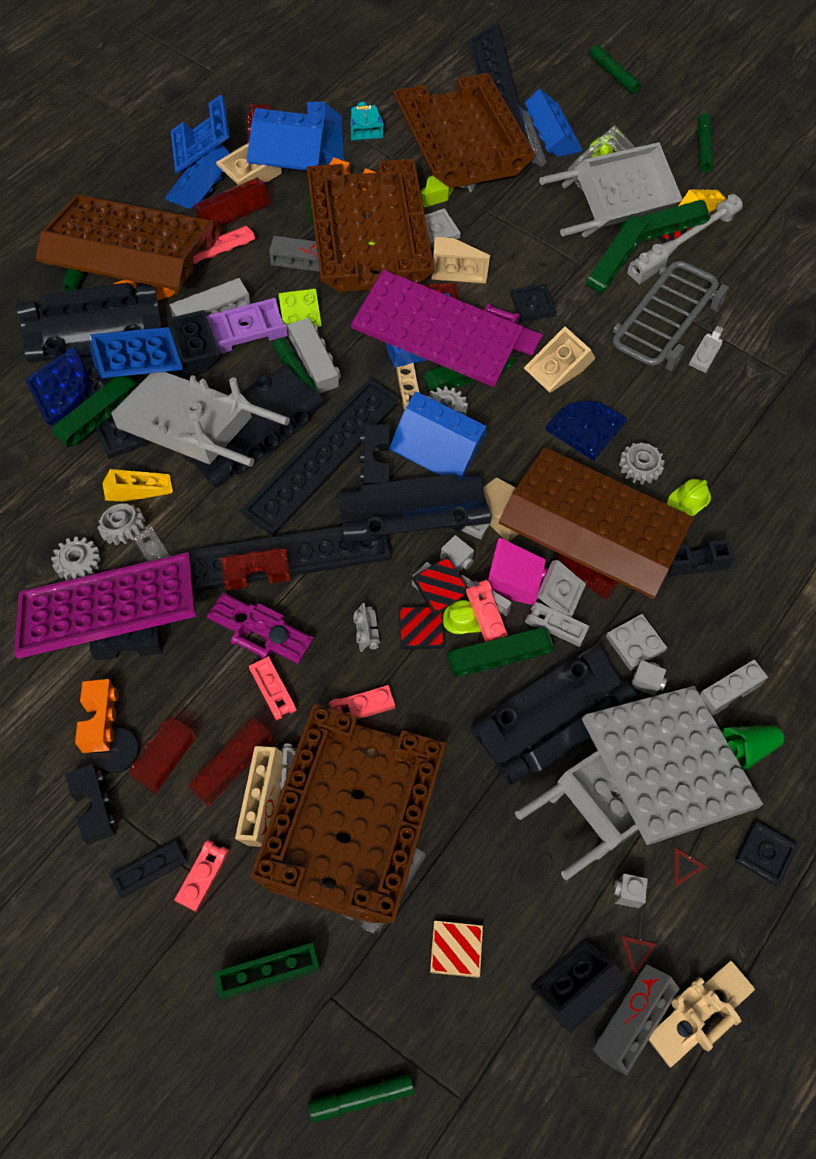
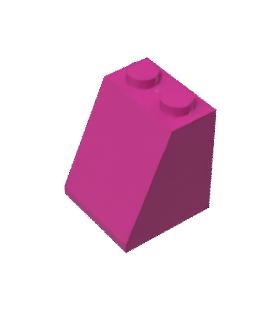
M498 538L488 579L492 591L506 599L533 605L538 598L537 594L541 587V580H544L548 568H544L546 560L504 539Z

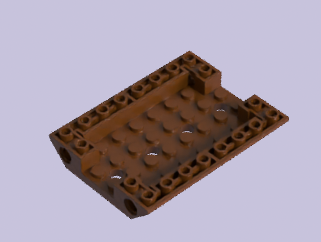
M489 73L457 79V91L430 96L425 85L400 88L393 91V96L433 177L449 188L517 175L535 157L534 150Z
M414 159L378 161V172L344 175L343 164L307 166L320 279L323 283L339 292L372 290L383 269L418 284L434 273V264ZM373 242L375 245H368L367 243ZM372 271H379L380 273L373 274Z
M76 194L41 231L36 261L179 291L194 270L192 256L198 249L209 250L222 232V228L212 220Z
M313 704L252 869L250 879L274 894L367 923H394L446 743L404 730L401 731L400 737H396L357 725L356 716ZM375 749L378 755L370 758L365 754V751ZM354 790H361L365 796L362 799H355L351 793ZM340 833H347L351 839L347 843H341L338 841L337 836ZM325 878H333L336 882L335 887L332 889L324 888L322 881Z

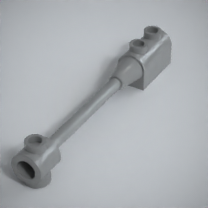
M730 194L727 199L717 205V212L710 216L711 218L708 222L691 228L675 240L661 245H653L652 249L641 253L638 258L629 264L627 274L637 283L641 284L660 271L663 265H666L668 257L677 246L719 218L725 222L731 221L734 215L742 210L741 199L734 194Z

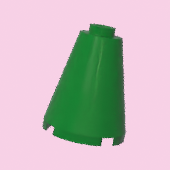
M775 725L730 726L724 728L722 733L743 771L749 769L781 747L784 742L783 732Z

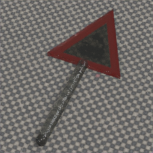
M710 825L703 827L689 856L675 848V887L707 867L693 858Z
M646 900L640 909L637 939L621 936L634 977L657 945L642 941Z

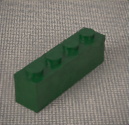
M310 943L216 971L214 976L219 998L222 1001H227L318 973L320 969L314 945Z

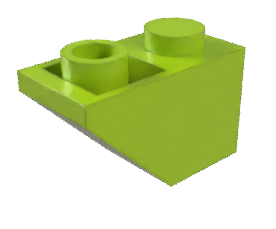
M433 175L432 177L429 176L426 188H423L421 191L423 207L448 201L454 188H449L433 177Z

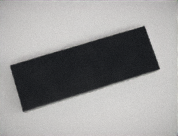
M177 840L110 877L120 898L123 899L186 864L187 860Z

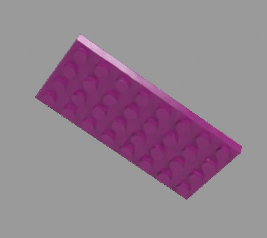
M384 269L351 325V328L492 387H495L523 331V326Z
M189 552L20 591L14 654L17 659L196 617L192 564Z

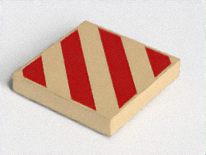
M434 921L430 973L479 978L483 926Z

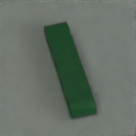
M697 200L639 217L649 222V227L639 242L705 224L711 218L705 201ZM627 221L623 222L619 226L620 231L622 230Z
M631 215L590 274L586 286L601 294L606 291L646 233L649 222Z
M512 353L503 371L515 364L516 361ZM444 366L432 369L423 376L428 389L435 393L438 387L444 390V387L447 386L448 390H451L452 388L456 389L478 381Z
M129 375L115 377L54 426L52 434L67 447H73L111 417V413L140 384Z
M543 627L456 649L448 653L447 658L453 676L462 677L546 655L552 652L555 647L548 629Z

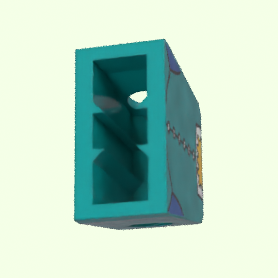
M360 102L357 107H353L351 111V140L383 138V121L376 106H367L366 102Z

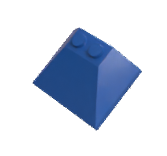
M222 94L208 103L210 117L200 125L192 129L182 122L171 130L176 173H179L230 137L225 101Z

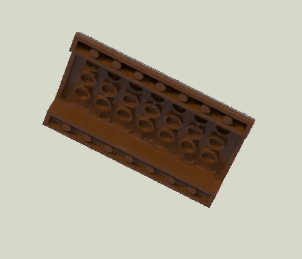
M544 447L513 492L498 524L654 599L694 517Z

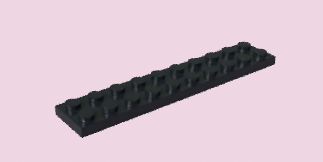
M495 23L469 39L477 75L489 73L529 142L501 29L498 23Z
M369 378L241 510L242 515L274 537L361 445L360 432H365V425H380L400 404V398Z
M343 526L174 553V555L189 552L194 592L390 560L386 535L379 541L364 539L345 542ZM372 526L370 530L372 532H378L380 528L378 526Z

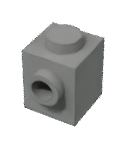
M641 660L635 670L630 686L655 696L659 690L663 691L667 682V679L664 678L666 669L661 668L656 663H648Z
M623 874L614 884L615 904L640 908L645 904L648 879Z

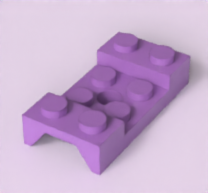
M275 298L206 315L219 354L232 351L233 345L268 336L269 341L287 336V326L283 324ZM242 322L249 323L247 326L240 325Z

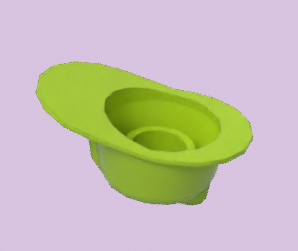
M698 479L686 481L668 497L667 504L690 516L696 515L711 500L707 481Z
M459 600L445 609L442 615L443 625L449 632L454 634L481 632L470 601Z

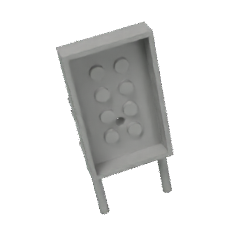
M659 142L584 159L574 170L540 177L539 179L541 185L565 180L562 183L563 188H567L574 181L578 180L593 213L594 221L563 228L560 231L562 236L582 232V236L586 238L601 227L627 221L631 215L641 217L675 207L683 200Z
M166 372L151 373L111 413L117 428L199 461L211 464L218 455H221L249 467H252L254 464L253 458L225 447L251 419V413L283 425H288L290 421L289 417L250 404L242 396L236 378L229 380L232 393L226 395L210 389L204 379H201L200 383H198L193 375L190 377V381Z
M598 751L566 771L558 780L557 785L515 812L516 817L522 820L547 802L556 803L565 793L601 837L602 843L561 872L565 880L570 879L594 860L601 859L610 850H613L639 831Z

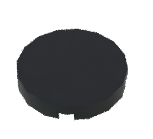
M113 728L114 740L110 744V751L92 752L94 762L106 773L125 772L138 759V741L130 731L124 728Z

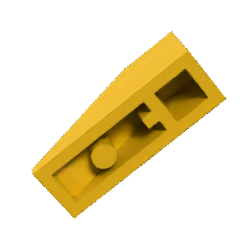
M689 190L679 206L697 200H704L710 213L716 210L717 205L726 198L718 190Z
M110 469L103 481L104 495L107 501L127 502L171 494L173 492L170 474Z

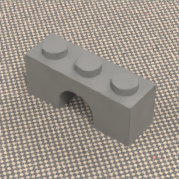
M455 535L441 548L440 559L448 556L460 575L463 569H468L472 565L474 550ZM426 562L413 576L427 569L431 565L428 562ZM412 580V586H414L418 590V588Z
M753 660L700 693V697L713 716L725 709L739 696L742 695L744 697L759 688L768 676L757 662Z

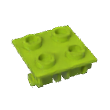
M316 289L279 293L283 324L287 326V331L288 324L306 318L310 319L312 325L321 326Z

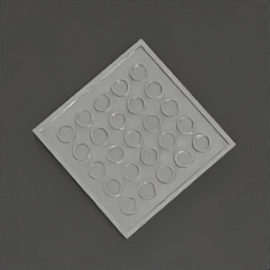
M695 686L586 714L582 718L646 845L758 809L763 805Z

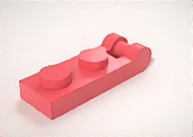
M487 580L479 582V585L476 587L471 586L466 589L485 642L508 635L491 593V585ZM479 594H482L483 598L479 600Z
M269 657L249 666V670L276 721L281 719L282 715L288 712L291 714L296 711L295 705ZM283 699L285 704L277 707L276 702Z
M387 685L343 699H334L329 702L330 709L343 712L342 708L348 707L349 712L346 714L360 719L394 709L395 703L390 688Z
M208 839L178 892L175 902L197 912L229 854V849L223 846L220 848L215 845V842ZM210 854L216 856L214 863L207 860Z

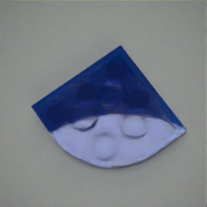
M74 347L25 379L48 425H53L76 409L86 392L88 384L87 369Z
M580 401L562 408L546 425L545 430L592 461H595L626 424L628 418L602 403Z

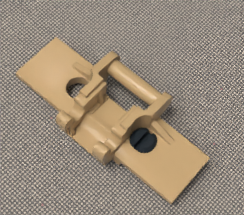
M729 961L705 984H703L704 980L698 977L681 995H678L672 1001L675 1010L656 1027L649 1038L650 1043L669 1067H672L697 1043L709 1052L716 1040L734 1024L738 1025L741 1022L734 1009L755 989L732 961ZM714 990H719L722 992V994L724 995V1002H721L718 996L715 993H713ZM719 1012L725 1018L705 1035L701 1030L705 1025L704 1022L712 1014Z

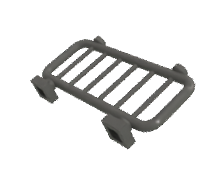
M684 261L672 262L668 267L663 265L658 273L660 275L659 279L623 325L620 323L615 325L613 329L615 334L613 345L616 349L650 366L661 364L666 359L668 360L666 369L674 370L680 362L685 349L684 346L678 344L672 350L707 302L712 300L710 309L717 312L725 301L729 287L724 284L717 290L719 282L714 275ZM677 268L684 269L709 281L711 286L707 290L673 274V271ZM671 276L705 294L700 301H697L664 285V283ZM660 288H663L696 304V306L689 313L656 297L655 294ZM653 299L688 317L680 325L645 307ZM642 311H645L679 329L671 337L637 320V317ZM634 322L668 339L669 342L661 349L627 330ZM625 334L659 351L660 354L656 358H650L622 344L620 339Z

